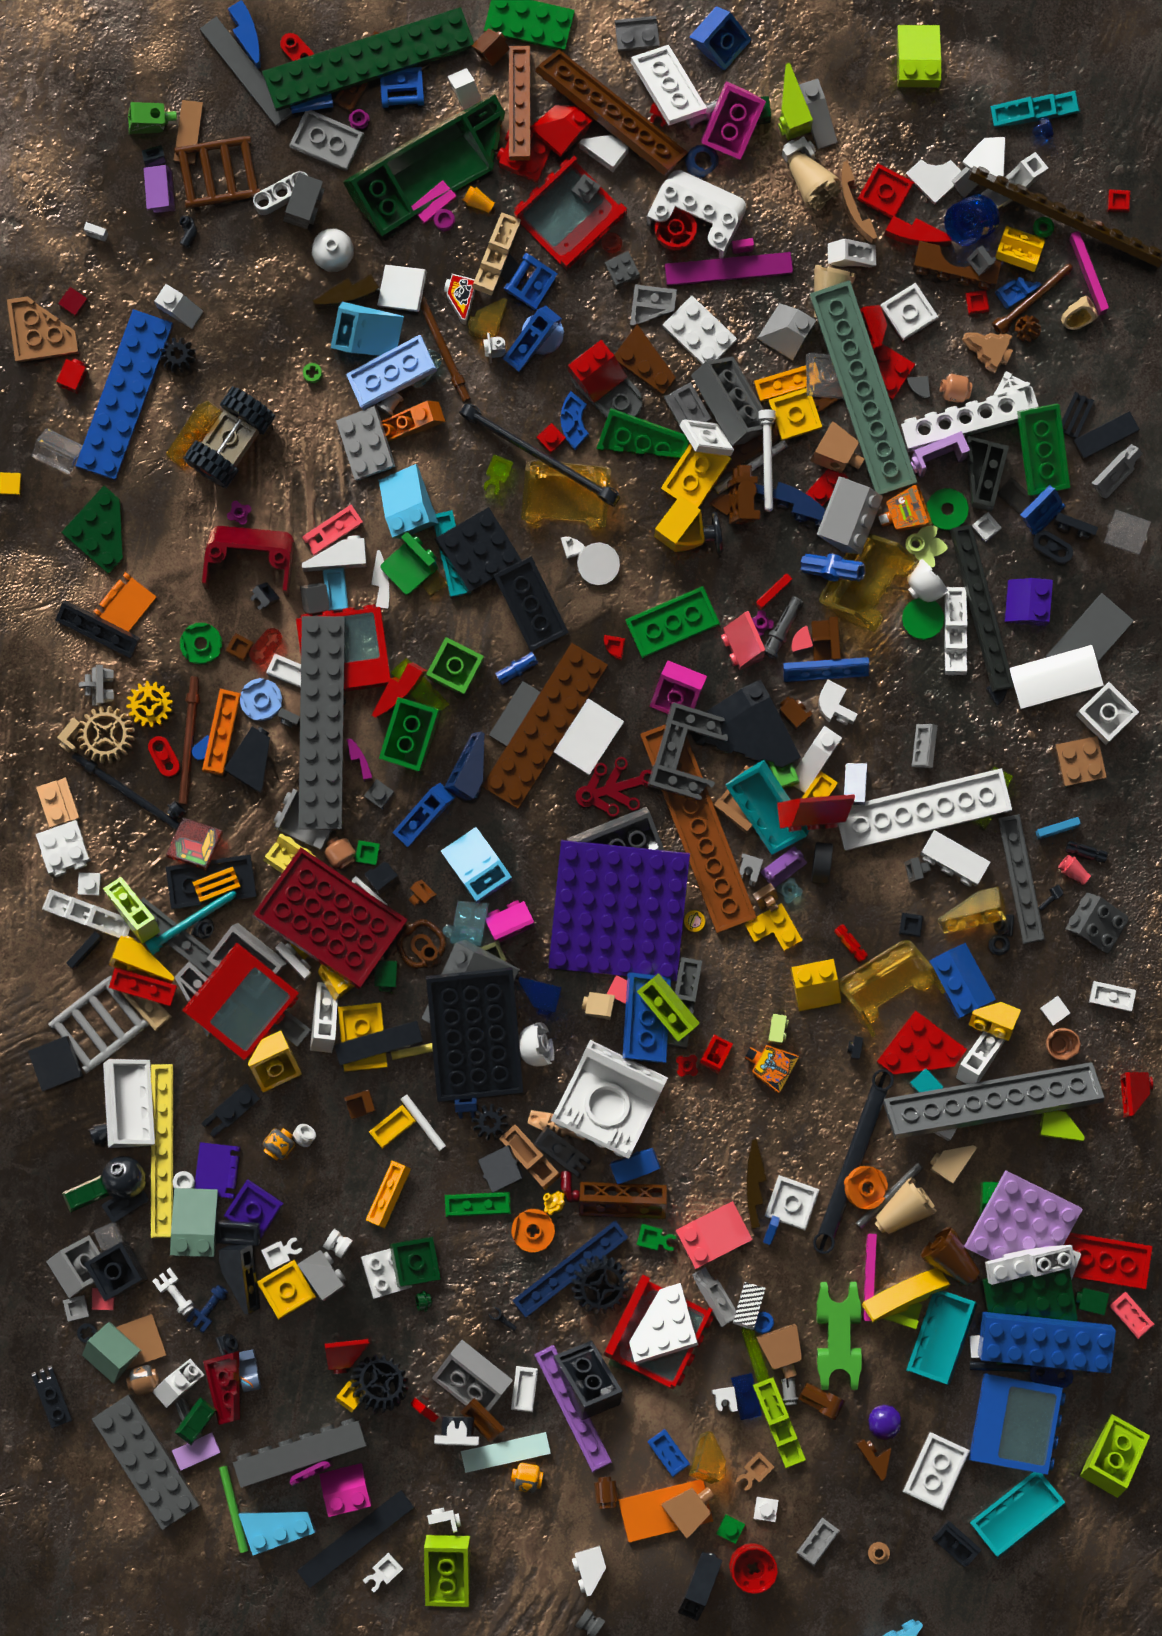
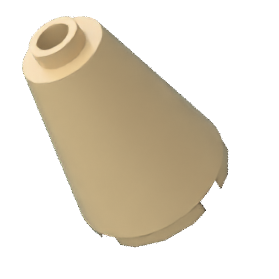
M815 265L814 292L849 280L852 285L856 274L836 268H824L821 265Z
M912 1177L901 1186L876 1216L877 1222L875 1224L882 1233L885 1231L888 1234L893 1233L937 1212L934 1209L933 1202L923 1188H916L914 1184L917 1181Z

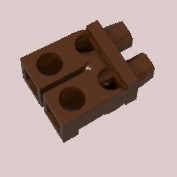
M739 465L738 468L732 469V479L727 482V488H731L729 491V524H751L760 519V510H754V495L757 490L755 484L758 483V476H752V465Z

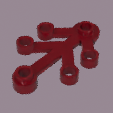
M618 757L615 760V767L605 786L596 789L601 776L607 773L606 765L598 763L594 768V774L588 785L582 786L577 790L576 801L582 807L594 805L607 812L610 817H616L619 814L618 805H609L598 798L607 795L626 805L629 810L636 811L640 807L639 800L637 798H629L619 791L639 785L649 788L650 786H647L648 782L644 780V776L646 774L651 775L652 770H644L638 777L616 783L621 772L628 765L626 758ZM619 760H623L625 762V766L619 767L617 765V762ZM603 766L605 769L604 773H598L597 768ZM586 792L591 796L588 800L582 798V795ZM631 801H636L638 806L636 808H631L629 803ZM615 807L617 809V812L615 814H611L609 812V808Z

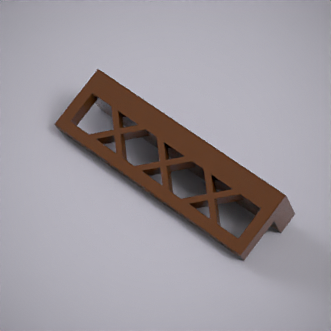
M580 1182L579 1216L666 1219L667 1185ZM584 1190H594L597 1193L594 1195H584ZM616 1191L618 1194L615 1196H610L607 1194V1192ZM634 1191L638 1192L640 1195L635 1197L630 1196L628 1193ZM660 1192L662 1193V1198L652 1197L650 1194Z

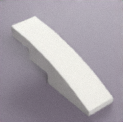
M947 587L948 592L944 595L945 675H966L965 587Z
M52 889L49 890L42 910L117 938L128 936L130 927L121 915Z

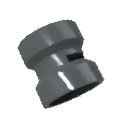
M587 1608L575 1627L580 1630H586L588 1636H596L605 1620L600 1617L595 1618L593 1612Z

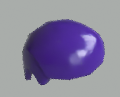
M883 1404L872 1410L869 1415V1430L877 1439H892L900 1431L901 1417L893 1406Z

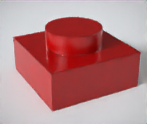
M551 423L536 439L551 454L566 440V437Z

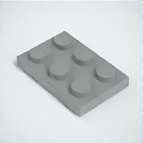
M376 406L336 420L354 480L359 481L396 467Z

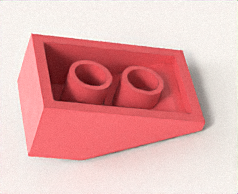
M749 611L744 612L724 627L723 635H721L725 647L729 646L732 652L729 656L733 666H738L739 670L763 661L765 647Z
M733 1201L675 1230L694 1269L753 1240Z

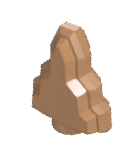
M977 332L965 333L962 339L969 350L977 353L978 360L985 364V369L993 374L997 372L1000 364L1007 365L1013 352L1012 349L1008 348L1012 335L1006 333L999 335L989 333L985 336Z

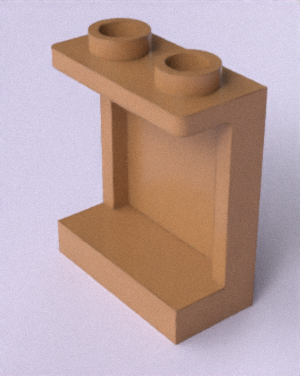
M746 765L741 773L749 769V767ZM727 789L721 798L715 802L714 808L747 834L753 826Z

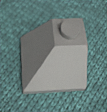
M779 303L757 339L793 361L814 329L816 320L799 309Z

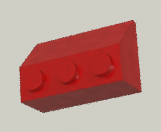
M855 794L799 798L779 802L777 806L780 828H788L789 832L801 831V827L807 826V830L820 829V825H825V829L838 828V823L846 822L855 800Z

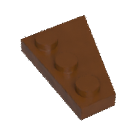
M637 324L614 356L622 367L664 396L676 380V377Z

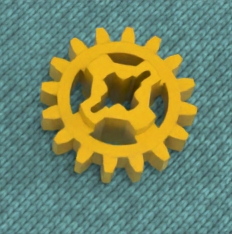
M146 681L145 687H142L139 683V690L132 689L133 697H127L131 704L126 705V708L132 709L129 716H136L134 722L137 724L142 721L141 725L144 728L147 723H149L151 728H154V723L156 722L161 726V719L168 720L169 718L166 713H172L173 711L168 707L173 704L172 700H168L171 696L170 692L164 693L165 686L158 688L157 682L150 686L149 681ZM153 691L159 693L163 699L154 697ZM142 693H144V696L142 697V699H141V700H137L138 697H139ZM148 700H151L155 704L151 706V709H148L147 706H145L148 704ZM159 709H163L158 716L155 715ZM137 710L144 711L147 718L139 715Z

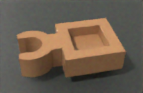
M758 1452L744 1466L748 1472L739 1475L736 1482L738 1483L743 1478L747 1479L748 1485L744 1488L747 1491L752 1487L754 1479L760 1483L774 1466Z

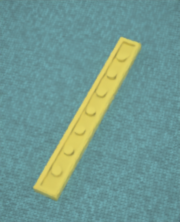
M173 1064L151 1065L155 1145H151V1238H171L173 1212Z

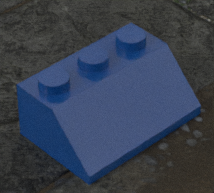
M966 943L929 960L928 965L958 1020L996 1000Z

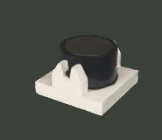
M442 1416L441 1435H435L434 1443L436 1445L478 1446L480 1436H474V1417Z

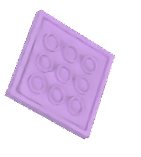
M1005 1170L970 1234L965 1248L989 1260L1002 1258L1004 1254L1064 1245L1082 1212V1208Z

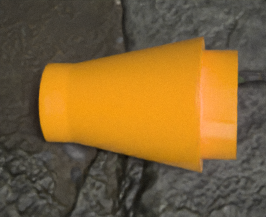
M470 186L462 200L466 202L467 206L487 213L491 211L495 204L481 190Z

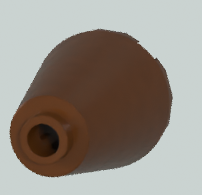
M951 1227L943 1229L935 1235L937 1239L933 1243L929 1241L924 1247L921 1257L925 1262L963 1286L974 1285L980 1278L978 1276L980 1270L956 1231Z

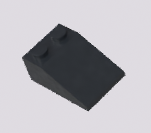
M592 1340L554 1355V1361L570 1401L581 1420L620 1405L623 1391Z

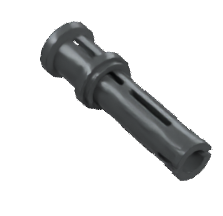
M795 596L791 597L777 626L768 634L769 638L764 646V655L772 659L778 658L777 653L787 641V632L804 604L801 599Z

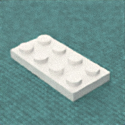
M669 45L631 58V64L668 125L706 113V105Z

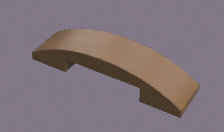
M848 160L844 161L840 187L842 188L841 196L845 210L856 230L867 241L874 244L877 241L876 232L870 218L862 221L849 188L854 185L855 178Z

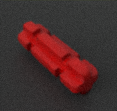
M845 925L838 926L835 929L836 935L842 938L841 941L851 953L855 954L854 957L858 962L865 960L868 957L865 950L861 949V945L853 935L847 932L848 929Z

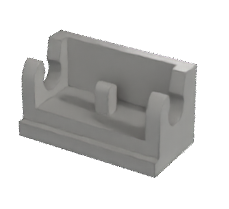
M742 854L740 860L742 864L739 873L741 878H743L744 872H746L747 876L751 873L749 885L755 887L763 859Z

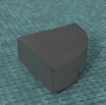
M928 376L907 378V384L915 394L922 398H930Z

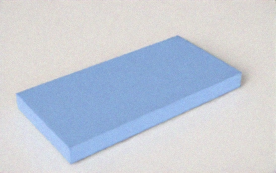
M418 335L346 375L362 410H365L437 371V368L423 337Z

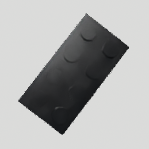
M532 556L493 574L530 651L569 633Z
M251 854L208 860L205 866L188 863L165 867L171 909L209 905L224 894L200 903L193 882L230 867L234 868L241 886L233 890L236 892V897L231 901L256 898ZM230 873L217 879L211 880L209 882L199 885V888L218 882L232 875ZM234 881L202 892V895H208L235 883Z

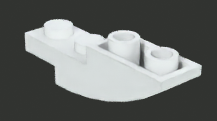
M1071 1245L1022 1250L1004 1254L1002 1258L985 1262L988 1283L991 1285L1029 1275L1036 1277L1075 1267Z

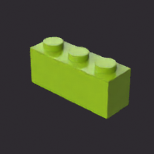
M659 973L637 991L677 1041H680L700 1024Z

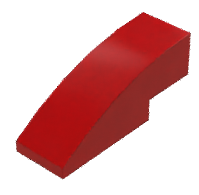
M895 216L892 217L884 236L896 241L918 246L919 241L944 247L950 246L953 240V236L917 218L911 225Z
M408 663L400 679L397 677L390 679L371 716L375 718L381 717L393 710L398 697L407 699L421 683L428 670L415 663Z

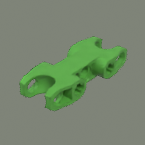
M820 1282L819 1296L816 1303L817 1324H827L828 1348H817V1370L820 1377L821 1390H828L830 1375L836 1369L846 1371L850 1378L851 1390H858L859 1376L862 1369L861 1348H851L850 1324H861V1301L858 1295L857 1282L849 1283L848 1297L841 1303L831 1300L827 1282Z

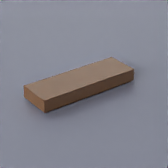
M182 100L175 148L198 144L203 102ZM175 153L174 163H180L179 155ZM197 153L187 154L189 165H195Z

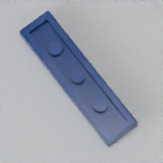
M869 657L783 663L784 682L869 676Z

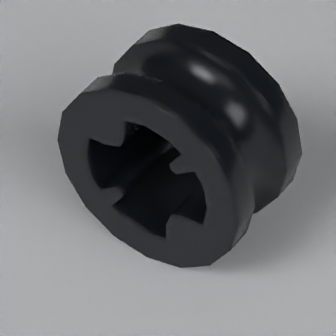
M90 1323L82 1324L77 1330L79 1340L87 1343L91 1337L84 1339L82 1337L84 1334L81 1333L83 1329L90 1327L93 1330L91 1331L93 1335L97 1333L96 1327Z

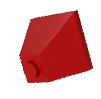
M555 105L530 127V131L561 157L587 133L593 120L577 106Z
M880 305L864 306L860 309L873 350L882 345L887 328V322Z
M1125 1072L1120 1075L1124 1118L1133 1116L1150 1095V1090H1153V1078L1149 1077V1072Z
M370 1339L325 1344L328 1370H334V1374L347 1373L346 1368H352L371 1344Z

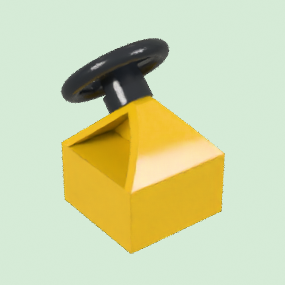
M681 495L655 528L654 537L674 552L690 550L703 545L704 542L711 543V541H714L717 553H723V540L718 513L713 512L711 514L712 525L703 526L701 510Z

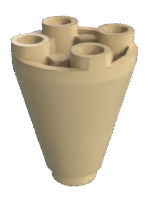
M797 151L789 157V168L807 207L814 208L816 211L820 210L825 206L826 201L840 194L842 191L840 179L801 151Z

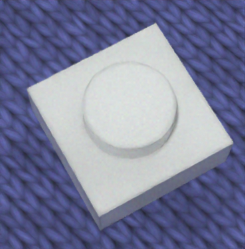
M79 873L78 895L100 896L101 874Z
M756 1497L753 1519L775 1522L779 1500Z

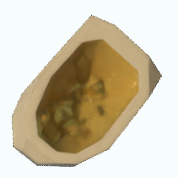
M1088 296L1081 297L1063 313L1061 318L1062 324L1071 330L1080 329L1098 317L1097 310Z

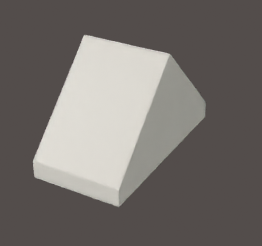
M467 68L447 76L462 110L482 101L475 80Z

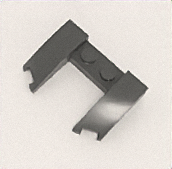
M673 702L668 713L666 727L647 786L701 800L702 797L699 794L706 786L712 788L715 782L676 770L687 731L727 742L728 735H722L720 722H724L725 719Z

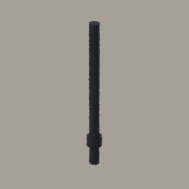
M77 752L72 755L71 759L82 766L85 772L90 775L94 774L174 830H178L181 823L97 767V763L92 760L88 761Z

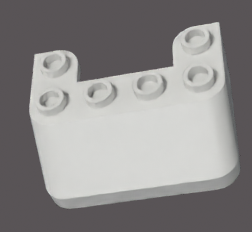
M676 170L668 176L661 186L647 215V225L651 226L653 220L657 222L667 221L675 207L713 224L708 234V242L712 247L720 250L719 258L721 259L724 258L746 212V203L742 198L684 171Z

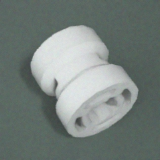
M334 1229L323 1247L327 1250H333L336 1256L342 1258L353 1240L348 1237H342L340 1232Z

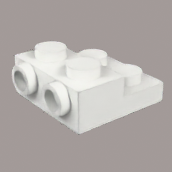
M77 820L36 834L48 874H54V877L67 873L66 870L72 867L75 870L87 866V862L91 861Z

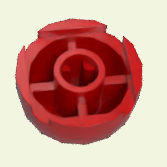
M676 207L667 221L655 222L657 240L664 248L679 251L686 249L692 244L696 236L697 223L691 214Z

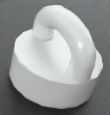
M299 1124L293 1132L294 1141L302 1147H309L316 1137L314 1129L307 1124Z

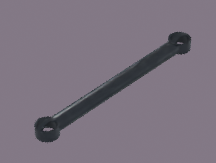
M464 404L459 411V414L469 422L480 424L597 494L608 505L615 507L621 497L614 488L609 486L601 487L482 416L477 406Z
M878 1070L872 1076V1086L819 1232L813 1239V1247L818 1253L826 1254L834 1248V1239L848 1203L844 1180L855 1168L860 1167L884 1099L888 1090L893 1085V1075L888 1070ZM880 1072H883L877 1087L875 1077ZM888 1074L891 1079L890 1084L886 1088L882 1089L886 1075ZM824 1235L818 1249L816 1247V1240L819 1236ZM829 1236L831 1238L832 1245L827 1251L824 1252L823 1249Z

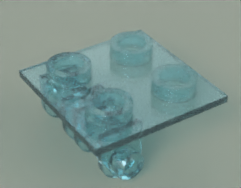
M458 901L454 924H448L443 928V934L451 938L450 943L455 944L458 941L467 940L476 946H481L488 903Z

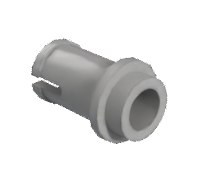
M795 1378L781 1379L784 1405H797L799 1397H796Z

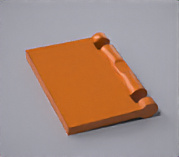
M125 572L122 576L129 582L124 584L121 580H118L99 604L105 609V612L102 614L98 609H95L93 612L100 618L129 632L157 597Z

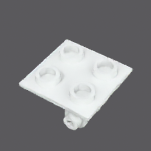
M390 1249L361 1257L373 1299L412 1288V1285L397 1287Z

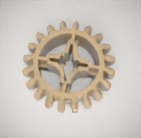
M100 706V713L97 714L95 709H92L91 712L94 716L90 718L88 714L84 715L88 720L87 723L80 721L84 729H78V732L83 736L78 737L77 741L85 742L80 745V749H87L85 752L87 757L93 753L92 761L95 762L100 757V763L104 764L107 757L108 762L111 764L113 763V756H115L117 761H120L119 753L122 752L124 756L128 755L124 748L132 749L133 746L127 742L135 741V737L129 735L134 733L135 729L127 728L132 724V721H125L127 718L125 713L119 717L120 709L117 708L112 713V707L108 706L107 712H105L103 706ZM102 719L115 720L114 723L111 722L107 726H102L97 721ZM121 725L123 729V738L121 742L118 743L115 739V733L118 730L117 728ZM93 726L97 731V737L91 745L89 733ZM99 728L107 733L111 731L109 735L113 742L109 738L107 739L106 737L101 739L103 735ZM104 744H110L115 748L110 751L96 750Z

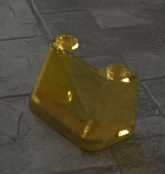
M527 461L521 520L536 524L543 517L585 521L591 529L606 527L608 504L602 501L597 494L541 461ZM562 463L597 485L610 487V468Z

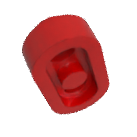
M287 33L281 38V49L291 61L301 59L304 55H314L313 51L298 35ZM292 40L295 43L294 45L289 46L287 45V42Z
M161 736L152 738L148 744V750L160 773L165 777L175 776L180 770V763L169 742ZM159 744L163 745V750L160 752L156 751V746ZM168 763L173 764V768L171 770H166V765Z

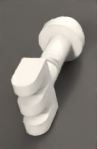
M169 1268L166 1271L171 1276L170 1279H167L164 1273L159 1276L164 1283L161 1285L156 1278L153 1280V1283L161 1293L168 1290L179 1305L178 1313H182L185 1316L193 1311V1302L191 1300L186 1301L174 1284L179 1279L172 1269Z

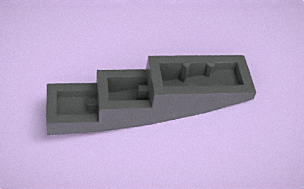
M681 957L675 993L693 1014L702 961ZM668 1030L667 1046L687 1049L689 1033L680 1041H677Z

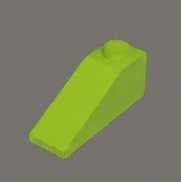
M122 877L103 888L142 944L160 933L153 915Z

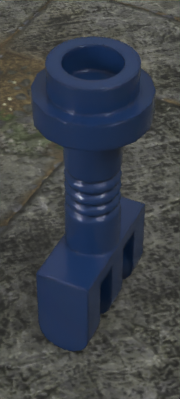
M220 1285L211 1289L213 1295L203 1309L199 1311L197 1308H194L186 1319L190 1323L194 1316L197 1317L193 1324L195 1328L202 1321L204 1323L200 1328L202 1333L212 1323V1320L208 1318L212 1309L220 1299L225 1301L228 1291Z

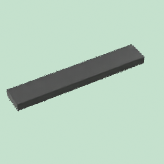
M217 16L200 28L202 34L276 127L293 115L289 108L275 111L263 75Z
M1020 814L998 818L1022 943L1028 944L1044 941Z

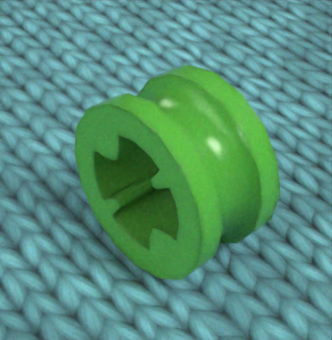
M316 363L305 365L303 368L304 379L312 384L319 382L322 378L320 366ZM311 368H314L315 372L318 371L314 378H310L309 374L307 375Z

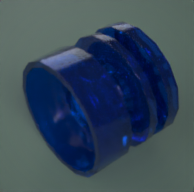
M980 194L969 196L953 204L947 210L944 217V227L952 241L965 246L977 243L992 235L997 230L1000 222L997 205L992 199Z

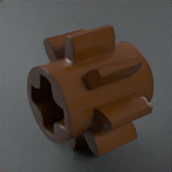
M1027 315L1019 318L1015 324V331L1018 333L1017 338L1029 342L1037 339L1041 333V326L1038 324L1039 320L1034 316L1029 317Z

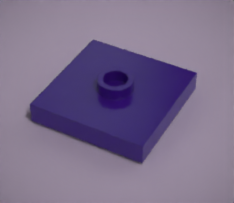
M246 1180L224 1214V1217L230 1221L261 1223V1239L284 1203L250 1180Z

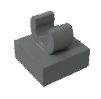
M584 174L571 192L589 204L601 189V186Z
M983 245L967 258L979 276L985 273L996 260V257L991 258L988 251L990 249L984 248Z
M919 857L904 862L909 883L923 879V873L931 870L929 862L920 864Z

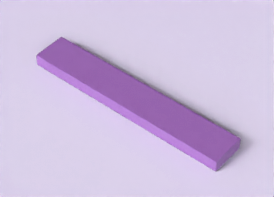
M552 1345L534 1355L592 1472L612 1463L591 1419L581 1420L573 1407L553 1358L558 1352L555 1346Z

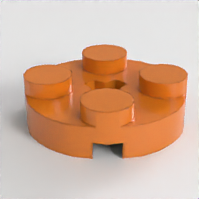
M857 1167L844 1180L846 1197L856 1208L874 1209L885 1199V1190L888 1189L887 1179L882 1171L874 1167ZM864 1183L870 1184L868 1193L862 1190Z
M528 1209L520 1213L512 1224V1237L515 1243L526 1252L535 1253L542 1251L553 1241L555 1235L554 1224L551 1218L541 1210ZM534 1224L540 1232L535 1234L534 1237H530L527 1228H531Z

